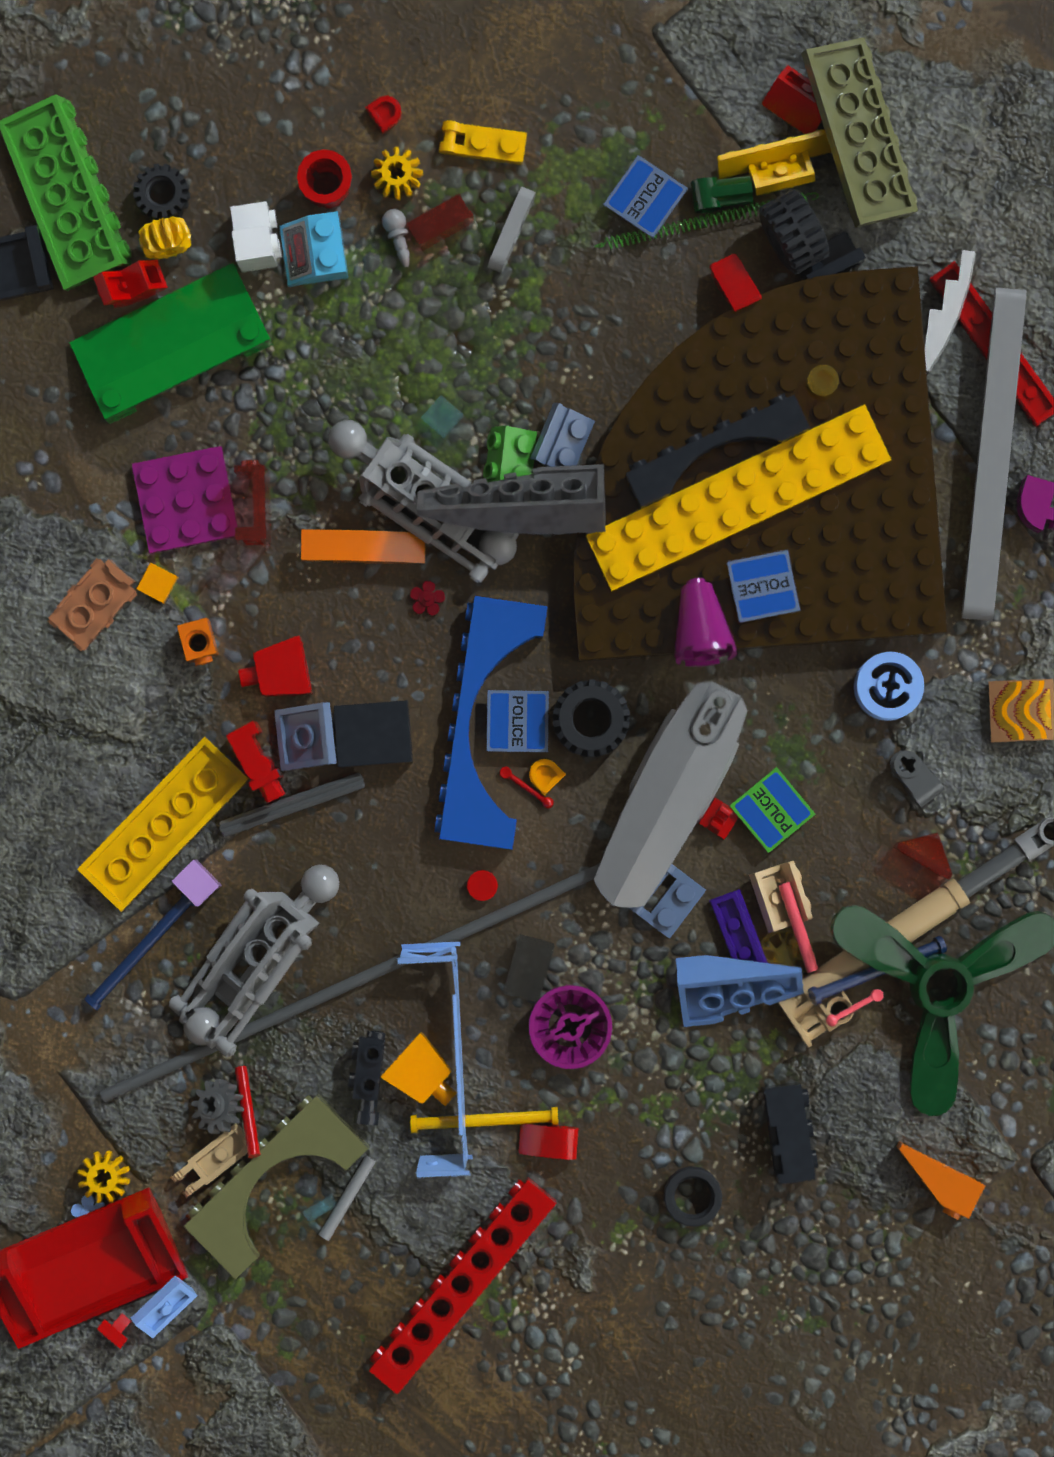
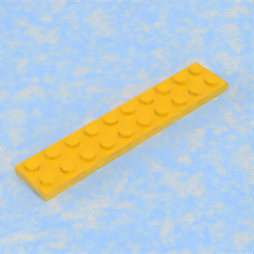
M864 404L605 526V532L589 533L585 537L611 592L886 464L891 461V458Z

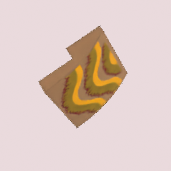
M1054 679L988 681L991 743L1054 740Z

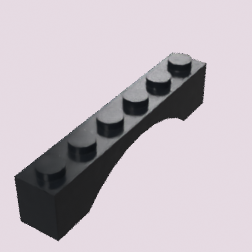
M785 393L769 400L770 406L760 411L757 407H753L741 413V420L732 424L729 420L723 421L712 427L714 432L703 437L701 433H698L684 440L686 445L677 450L670 446L656 454L658 458L649 463L643 459L628 467L630 472L625 474V478L639 508H645L668 497L683 472L699 457L715 448L741 441H765L779 445L809 431L810 426L795 395L787 398Z

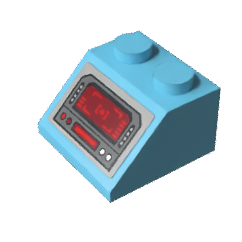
M338 211L308 215L280 226L288 287L348 278Z

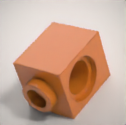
M203 618L177 625L186 661L189 663L195 662V666L213 662L212 657L219 655L210 620ZM203 635L207 641L206 647L202 651L196 652L191 647V641L195 636Z

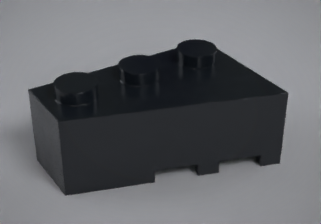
M799 1082L762 1087L776 1181L780 1185L816 1180L815 1168H818L816 1150L811 1149L810 1138L814 1137L812 1120L807 1119L805 1107H810L807 1088L802 1089Z

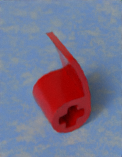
M521 1124L519 1154L555 1159H577L579 1128Z

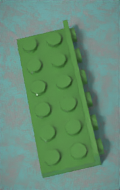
M55 94L0 120V131L63 290L69 291L93 280V276L101 272L113 271L119 267L126 268L132 265L129 259L132 253L127 242L121 239L118 231L121 226L116 214L111 212L108 206L109 194L105 186L99 183L96 176L98 167L93 157L88 155L85 145H87L86 136L81 128H77L75 123L76 111L69 100Z

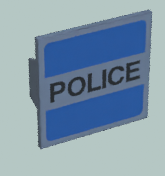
M638 155L603 205L654 238L688 188Z
M788 550L727 562L739 623L800 611Z
M488 690L487 751L548 752L549 691Z

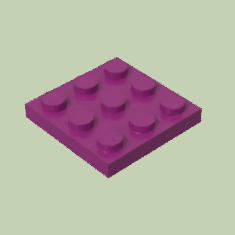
M222 446L132 464L150 554L240 536Z

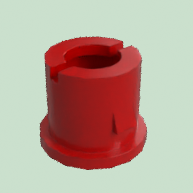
M322 149L313 151L302 160L298 167L297 181L299 189L307 199L318 207L328 209L337 207L346 199L351 187L352 174L350 165L342 155L332 150ZM315 171L319 175L332 173L340 180V186L333 193L326 195L318 194L314 190L316 179L312 174Z

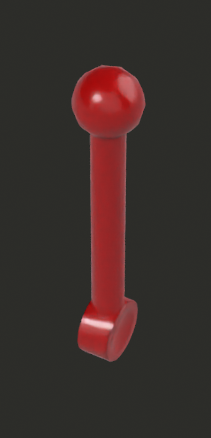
M509 767L501 768L500 776L502 778L512 780L541 801L544 808L550 809L553 807L554 801L551 797H544L512 774V770Z

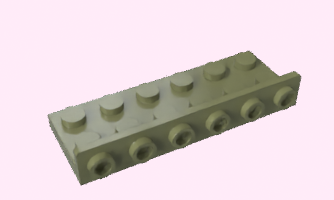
M865 37L806 49L801 55L855 228L895 218L903 220L918 211L917 198L910 186L908 168L901 157L899 139L893 131L890 121V110L884 102L881 92V81L875 73L872 63V52L867 47Z

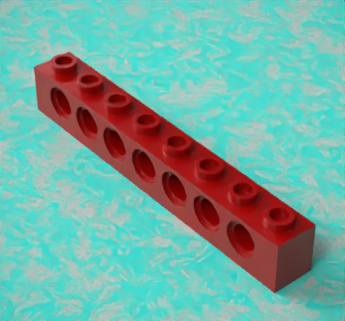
M529 1177L524 1182L519 1179L508 1192L512 1197L504 1206L499 1203L488 1216L492 1221L485 1229L479 1227L468 1240L472 1245L465 1253L459 1250L448 1264L452 1269L445 1277L441 1274L438 1275L429 1286L432 1293L425 1301L422 1298L418 1299L409 1311L412 1317L406 1324L400 1321L389 1335L392 1341L386 1348L380 1345L369 1360L372 1362L369 1371L397 1395L557 1204L551 1195ZM523 1204L527 1206L529 1215L522 1220L514 1218L511 1210L515 1205ZM497 1228H504L509 1233V1239L504 1243H497L492 1239V1232ZM476 1252H485L489 1256L490 1261L486 1266L478 1267L472 1262V1256ZM462 1275L468 1278L470 1285L466 1290L459 1291L453 1287L452 1280L456 1276ZM438 1299H443L448 1302L450 1309L445 1314H438L433 1310L432 1304ZM418 1323H424L429 1327L430 1334L425 1338H419L414 1335L412 1328ZM398 1347H404L409 1351L410 1358L404 1362L397 1361L393 1356V1351Z

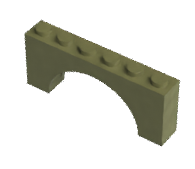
M319 1094L314 1098L308 1095L295 1108L299 1113L292 1120L286 1116L274 1128L278 1134L270 1142L264 1138L259 1143V1157L252 1158L248 1163L242 1160L229 1172L233 1178L226 1185L220 1181L208 1193L212 1199L205 1206L202 1207L198 1203L186 1215L189 1221L184 1227L235 1280L260 1255L251 1242L247 1231L246 1208L253 1187L268 1169L292 1157L314 1155L330 1159L347 1170L369 1148V1145Z

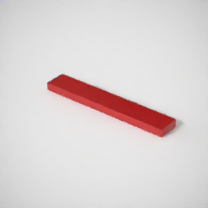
M955 261L929 279L942 299H944L946 280L958 281L960 267ZM970 283L958 321L987 360L992 312ZM1021 353L1016 401L1036 427L1054 414V397Z

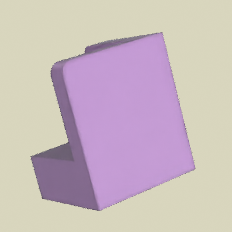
M193 860L172 880L195 906H200L215 890L222 886L198 860Z

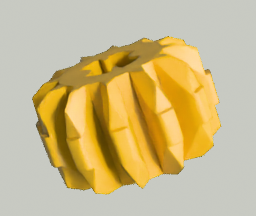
M394 147L393 156H390L388 151L384 150L382 155L385 161L380 159L374 160V165L379 169L371 171V176L378 179L374 183L376 189L385 187L383 190L384 197L387 198L394 191L395 200H400L401 191H404L408 197L412 196L409 186L420 188V182L415 178L422 177L423 170L416 168L420 164L419 158L410 160V150L407 149L400 156L399 147ZM397 168H401L403 177L397 176L398 179H393L391 170L394 169L396 172Z
M174 216L170 218L163 217L162 219L153 220L151 223L145 224L138 231L140 246L146 258L159 260L161 258L167 259L177 256V254L184 253L191 246V234L183 218H176Z
M110 1150L105 1153L104 1160L99 1151L94 1152V1161L90 1158L83 1160L84 1165L88 1169L78 1170V1175L87 1177V1179L78 1183L79 1187L87 1185L90 1187L85 1193L87 1198L96 1192V1203L102 1202L104 1194L110 1203L115 1200L114 1192L120 1196L125 1193L124 1188L119 1184L128 1185L130 1183L129 1178L121 1176V1174L130 1171L129 1166L119 1168L118 1165L123 1161V1157L119 1156L114 1162L111 1161L113 1154ZM101 1169L105 1170L104 1173L109 1172L111 1178L107 1180V1184H103L104 1180L99 1182L97 1178L101 1173Z

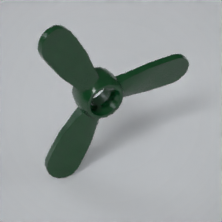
M855 905L842 907L835 913L830 928L832 938L840 948L879 971L909 982V990L913 1000L923 1010L912 1055L909 1093L913 1105L921 1113L928 1116H938L946 1113L953 1106L956 1099L959 1048L955 1015L962 1012L970 1004L974 994V985L1012 972L1043 956L1054 947V919L1040 911L1026 913L991 933L958 959L946 954H933L925 957L897 929L866 908ZM952 968V973L956 978V985L952 994L943 1001L934 1000L929 1002L930 997L926 992V985L931 975L937 970Z

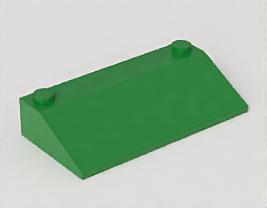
M234 263L69 342L102 415L109 424L136 412V405L244 353L247 358L273 345Z

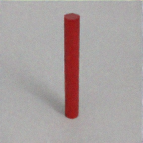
M238 1066L235 1068L238 1094L243 1095V1098L240 1100V1106L244 1108L241 1114L247 1153L249 1158H255L260 1156L247 1066Z

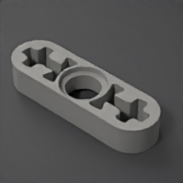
M525 187L520 188L493 250L488 268L500 273L504 271L533 204L536 192Z

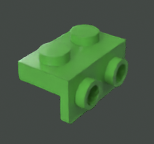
M511 426L491 428L487 438V463L483 470V476L487 482L504 480V474L516 472L517 477L532 474L534 460L530 458L536 446L537 431Z

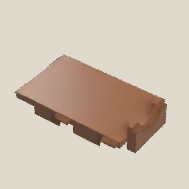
M96 558L90 565L91 569L86 572L76 585H73L67 591L68 594L48 617L49 620L47 622L54 628L58 627L70 640L74 641V646L81 652L88 648L105 627L109 628L114 622L113 618L128 601L131 602L137 595V591L131 587L136 581L124 573L111 559L103 562L101 559Z

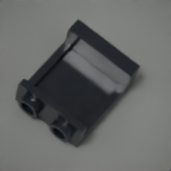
M37 225L25 227L26 232L0 237V301L54 290L43 237Z
M408 700L334 706V713H331L333 731H336L337 743H334L336 762H338L339 768L413 762Z

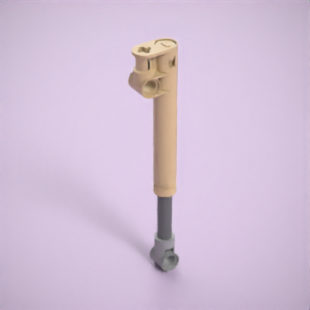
M1054 818L1040 820L1036 825L1016 837L1013 845L959 881L952 878L943 884V887L937 888L887 923L897 929L912 943L957 913L958 909L961 910L969 905V897L1023 861L1027 860L1030 862L1053 847L1054 839L1049 840L1045 837L1044 827L1050 822L1054 824ZM845 950L818 967L819 970L813 971L802 978L804 994L778 1002L808 1048L812 1046L811 1041L825 1031L831 1032L852 1018L853 1012L838 1020L837 1024L833 1027L826 1023L827 1016L831 1014L830 1008L833 1003L842 1001L846 1009L852 1006L844 991L823 999L822 1003L816 1006L813 1005L808 995V989L813 986L819 988L871 967Z

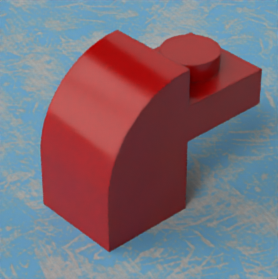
M158 260L137 261L121 271L101 272L93 276L103 304L113 305L114 308L132 305L168 288Z

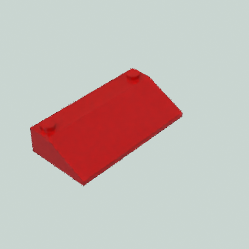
M148 1187L0 1250V1317L18 1349L155 1292L166 1285L175 1275L181 1280L188 1278V1273L165 1218L150 1188Z

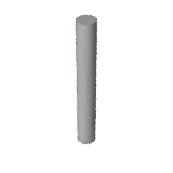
M365 1155L318 1234L319 1236L328 1241L330 1240L376 1160Z

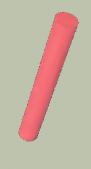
M790 882L780 884L778 887L806 971L810 973L819 970Z

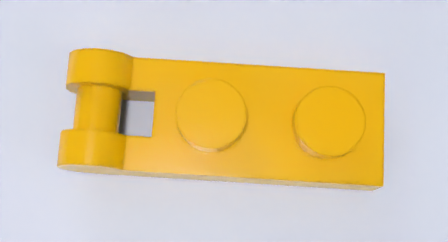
M443 121L442 132H444V139L440 142V153L523 165L527 139L526 132L461 124L455 121ZM456 135L465 136L464 145L455 143Z

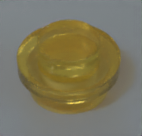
M828 365L816 366L808 376L809 388L819 396L832 394L839 384L836 370Z

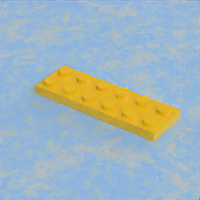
M204 737L77 870L114 906L123 912L246 784L249 778L207 737Z

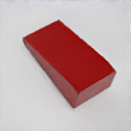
M736 254L729 255L710 264L709 268L714 283L734 311L762 299L760 292Z

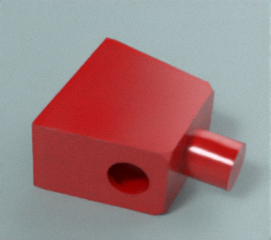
M300 636L292 637L254 652L255 666L238 669L241 686L247 687L259 684L262 696L313 694L303 642Z

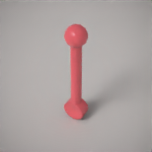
M874 989L869 997L836 1015H828L826 1018L827 1025L833 1027L837 1024L838 1020L870 1002L881 1001L884 997L883 992L879 989Z

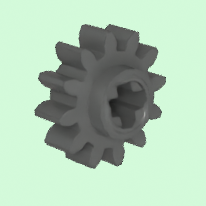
M227 1080L205 1081L206 1090H196V1094L200 1097L199 1101L191 1102L192 1106L198 1107V1111L192 1115V1118L201 1119L198 1128L208 1130L209 1133L231 1132L230 1123H240L238 1117L235 1116L236 1113L244 1111L243 1107L237 1105V1102L243 1098V1095L234 1094L237 1085L227 1083Z

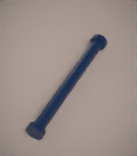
M183 892L180 894L181 898L92 995H86L84 999L91 1007L98 1011L102 1006L100 1003L190 906H195Z
M941 936L934 937L933 942L917 948L925 957L947 952L946 943ZM869 967L817 988L813 986L808 989V995L813 1005L816 1006L821 1004L825 998L887 973Z

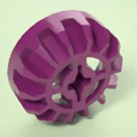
M564 985L549 990L536 1002L529 1019V1034L535 1050L545 1061L556 1067L577 1069L593 1063L604 1053L612 1035V1020L606 1004L596 993L585 987ZM563 1005H577L586 1012L581 1015L575 1012L566 1013ZM559 1008L562 1015L557 1021V1026L549 1030L551 1015ZM570 1018L572 1022H579L585 1019L575 1027V1034L571 1035L569 1031H562L556 1034L565 1026L564 1020ZM591 1023L590 1035L586 1041L581 1043L579 1038L584 1032V1026ZM560 1038L567 1041L575 1040L577 1046H562L556 1040Z

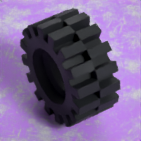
M159 163L153 164L154 167L151 169L149 166L146 167L143 174L139 173L137 176L138 181L137 183L134 182L133 186L135 192H133L134 199L141 212L151 220H159L163 217L170 218L177 215L180 217L184 214L183 209L188 208V199H190V188L183 174L175 167L171 168L168 164H164V166H160ZM166 182L173 187V197L168 203L157 204L152 201L150 192L155 184Z

